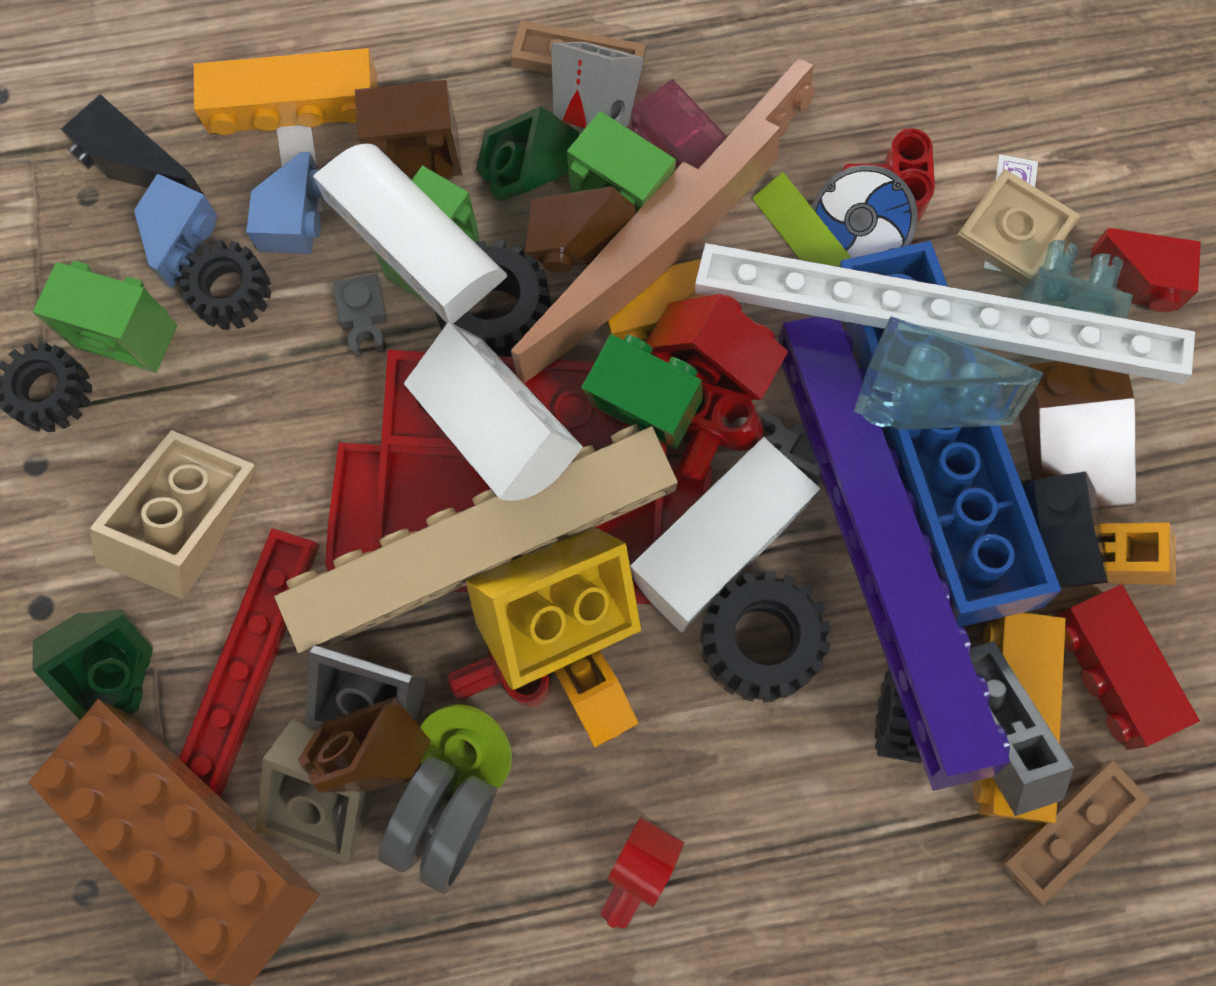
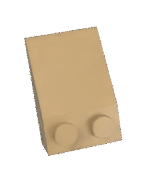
M171 430L89 528L95 562L175 597L184 599L209 565L256 471L255 464Z

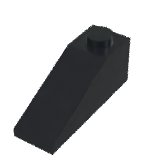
M101 94L61 128L62 132L73 144L67 150L87 170L94 165L107 178L149 188L156 175L159 174L204 195L190 172Z

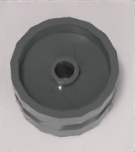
M430 755L413 776L391 817L378 852V861L402 873L414 867L423 855L419 872L420 882L445 894L456 881L476 844L492 808L497 787L471 776L464 780L454 793L457 783V768Z

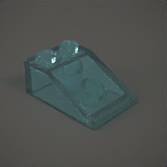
M890 316L867 369L854 412L863 415L868 422L876 426H892L899 430L1013 425L1040 382L1043 372Z

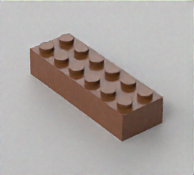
M98 699L28 782L210 981L234 986H250L320 895L137 717Z

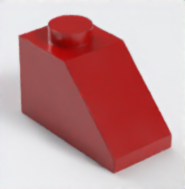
M1107 228L1091 248L1092 259L1132 304L1149 306L1150 309L1157 312H1171L1179 310L1198 293L1201 241Z

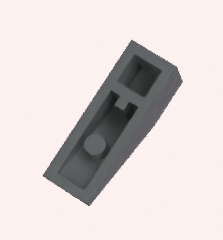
M992 641L970 648L969 656L975 672L984 678L989 689V708L996 725H1000L1004 729L1009 741L1010 754L1008 757L1010 763L998 772L993 779L1015 816L1064 800L1074 770L1073 764L995 642Z

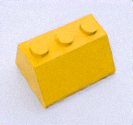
M596 527L466 580L476 625L508 686L513 690L641 631L626 543Z

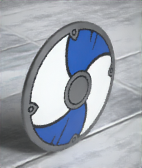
M856 166L836 174L821 188L812 205V209L851 258L909 246L917 228V206L911 190L898 175L878 166Z

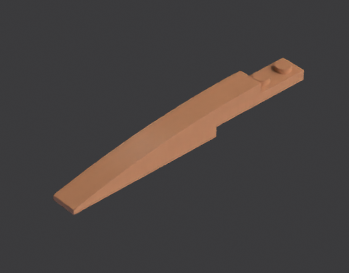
M798 58L699 169L682 162L511 350L516 376L525 383L552 364L641 294L698 243L777 161L779 138L786 132L790 120L799 110L804 111L812 101L815 87L812 85L813 64Z

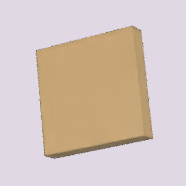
M1004 169L961 228L954 242L1030 289L1081 215Z

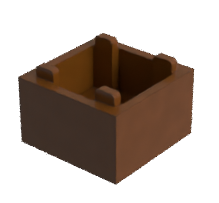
M446 80L355 89L357 131L360 144H373L377 146L411 180L422 166L447 180H452L453 176L462 175L458 127Z

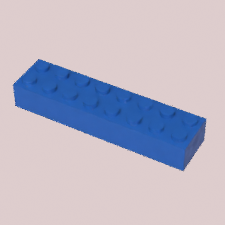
M931 241L841 260L839 264L840 268L948 287ZM845 322L846 328L853 340V349L859 367L863 368L867 375L868 394L873 407H877L881 411L884 421L883 434L888 447L894 448L898 455L900 478L905 490H910L914 496L917 507V522L922 534H927L932 542L934 550L933 563L939 579H944L950 588L952 596L951 610L957 625L967 626L1044 608L1061 591L970 345Z

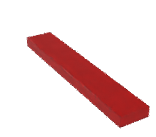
M274 528L270 530L179 756V759L220 798L287 630L286 623L274 596L289 590L286 583L288 580L310 571L320 546L315 541Z

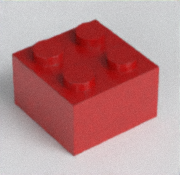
M721 293L670 302L646 341L653 348L651 354L667 363L671 357L680 359L698 371L695 377L701 379L702 382L741 393L749 397L750 400H762L788 353L783 346L774 340L775 335L769 328L752 321L741 311L742 306L738 301Z

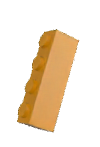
M369 48L194 63V111L208 134L229 135L236 131L256 129L273 131L279 127L295 125L317 127L324 123L335 122L357 123L355 89L378 87L377 72Z
M1023 612L992 619L991 623L987 622L985 625L982 643L995 642L1060 744L1066 618ZM993 777L974 781L973 797L975 802L980 803V815L1035 823H1056L1057 802L1015 816Z

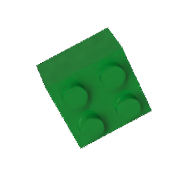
M610 334L581 387L592 407L629 426L639 424L641 431L652 426L658 440L676 450L703 400L702 380L695 377L698 371L688 363L671 357L668 363L651 354L653 348L637 337L627 334L624 340Z

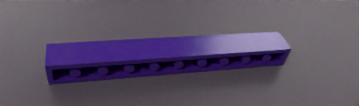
M816 316L783 322L778 343L788 353L782 362V367L815 460L820 469L822 480L932 791L994 777L1010 763L1008 757L1010 754L1009 741L1004 729L1000 725H996L989 708L990 694L984 678L975 672L969 656V637L965 629L956 623L951 610L952 596L950 588L944 579H939L933 563L934 550L932 542L927 534H922L917 522V507L914 496L910 490H905L900 478L898 455L894 448L888 447L883 434L884 421L879 408L873 407L868 395L867 375L863 368L857 367L853 356L851 334L848 330H843L840 320Z

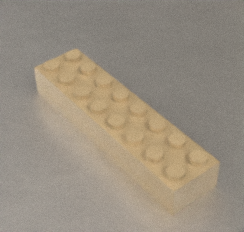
M639 424L627 427L611 436L613 441L611 445L596 452L592 445L583 447L561 476L545 490L534 496L522 500L507 501L499 499L492 489L487 490L472 498L474 507L462 512H455L454 508L443 510L426 519L429 527L411 533H409L408 529L399 530L380 539L382 548L376 551L363 553L359 549L335 559L333 563L336 569L319 574L313 570L288 580L286 583L289 590L274 597L297 652H310L314 645L328 648L466 586V580L597 527L674 492L678 482L653 427L651 426L642 431Z

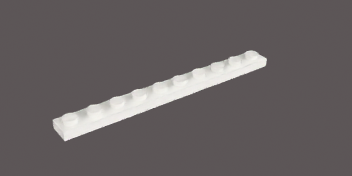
M707 243L704 246L695 283V294L705 296L721 293L734 298L738 302L1179 384H1185L1192 376L1195 331Z

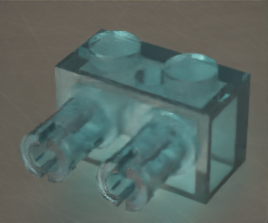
M1055 240L1048 244L1044 266H1040L1023 289L1020 298L1023 301L1127 319L1133 295L1116 290L1119 274L1124 264L1122 259L1115 256L1111 266H1109L1111 255L1098 254L1094 256L1089 279L1086 281L1070 276L1075 257L1078 254V247L1075 244L1069 243L1066 252H1063L1065 241Z

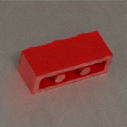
M1123 584L1053 616L1066 618L1064 647L1074 653L1083 669L1081 670V678L1085 687L1093 696L1098 697L1107 713L1106 724L1109 731L1118 742L1124 744L1126 750L1148 747L1200 722Z

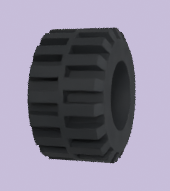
M485 240L475 242L507 274V277L491 291L508 292L519 301L509 314L499 319H479L467 311L453 324L481 338L497 356L512 357L511 350L551 307L547 277L543 269L539 270V264L535 258L530 255L525 258L524 248L514 245L509 250L506 247L505 241L495 240L494 246L487 247ZM435 312L442 331L447 323Z
M764 571L761 576L757 577L754 576L753 572L747 573L742 576L741 580L737 582L732 580L726 584L719 595L716 594L704 618L700 634V643L703 646L701 654L704 663L708 662L711 668L709 673L715 681L719 679L725 685L724 690L733 695L736 692L743 696V700L751 702L755 699L763 700V703L774 702L776 699L786 698L809 683L823 666V657L828 654L830 643L826 642V636L830 633L829 621L823 622L821 615L825 609L822 603L819 601L814 604L811 600L810 595L813 591L806 585L802 589L793 585L796 578L785 574L783 579L775 578V571ZM763 611L771 613L783 621L791 636V650L783 661L776 665H762L751 661L741 652L735 639V628L738 621L745 614Z

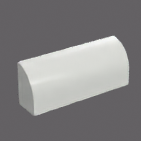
M360 144L351 147L313 175L324 200L446 323H455L507 277V274L377 146L373 144Z
M450 322L446 324L404 382V385L499 499L507 501L522 500L545 490L561 476L583 448L481 338Z
M763 437L630 565L632 577L647 599L683 633L710 606L716 594L719 595L726 584L735 580L811 504L820 488Z

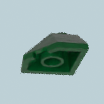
M539 106L484 131L476 170L491 185L489 190L494 198L501 202L568 174L567 150L579 137L580 132L542 106Z
M124 610L77 613L33 640L32 670L79 720L84 717L98 699L132 714L139 710L143 694L142 686L147 666L149 667L153 645Z

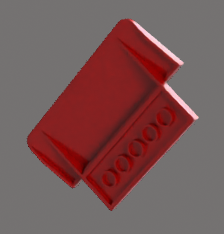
M387 350L381 445L338 442L327 529L325 564L328 572L336 569L333 563L335 559L359 549L363 553L376 551L382 548L379 540L402 529H408L409 533L429 527L426 519L449 508H454L455 512L465 511L475 506L472 498L491 489L404 385V382L426 352ZM498 356L516 375L513 358ZM556 360L525 383L522 382L582 447L592 445L596 452L613 443L612 435L630 427L592 407L581 387L595 362ZM660 442L661 447L666 455V445ZM669 463L678 482L674 492L603 523L596 528L626 543L629 564L632 565L711 488L712 466H709L703 480L692 481L678 473V463ZM632 577L636 603L653 605ZM467 585L452 592L468 593Z

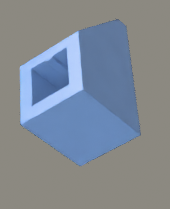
M300 152L251 191L246 233L259 252L312 254L313 238H318L321 231V219L317 211L318 197L323 196L313 177L319 169L310 152Z
M157 174L134 209L149 267L166 286L173 289L179 278L184 276L181 273L183 265L189 267L192 265L188 257L195 253L202 241L212 234L218 215L203 194Z

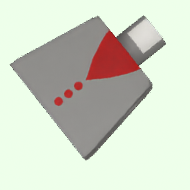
M588 42L552 43L553 114L562 121L577 126V131L580 134L599 111L627 127L632 113L644 57Z

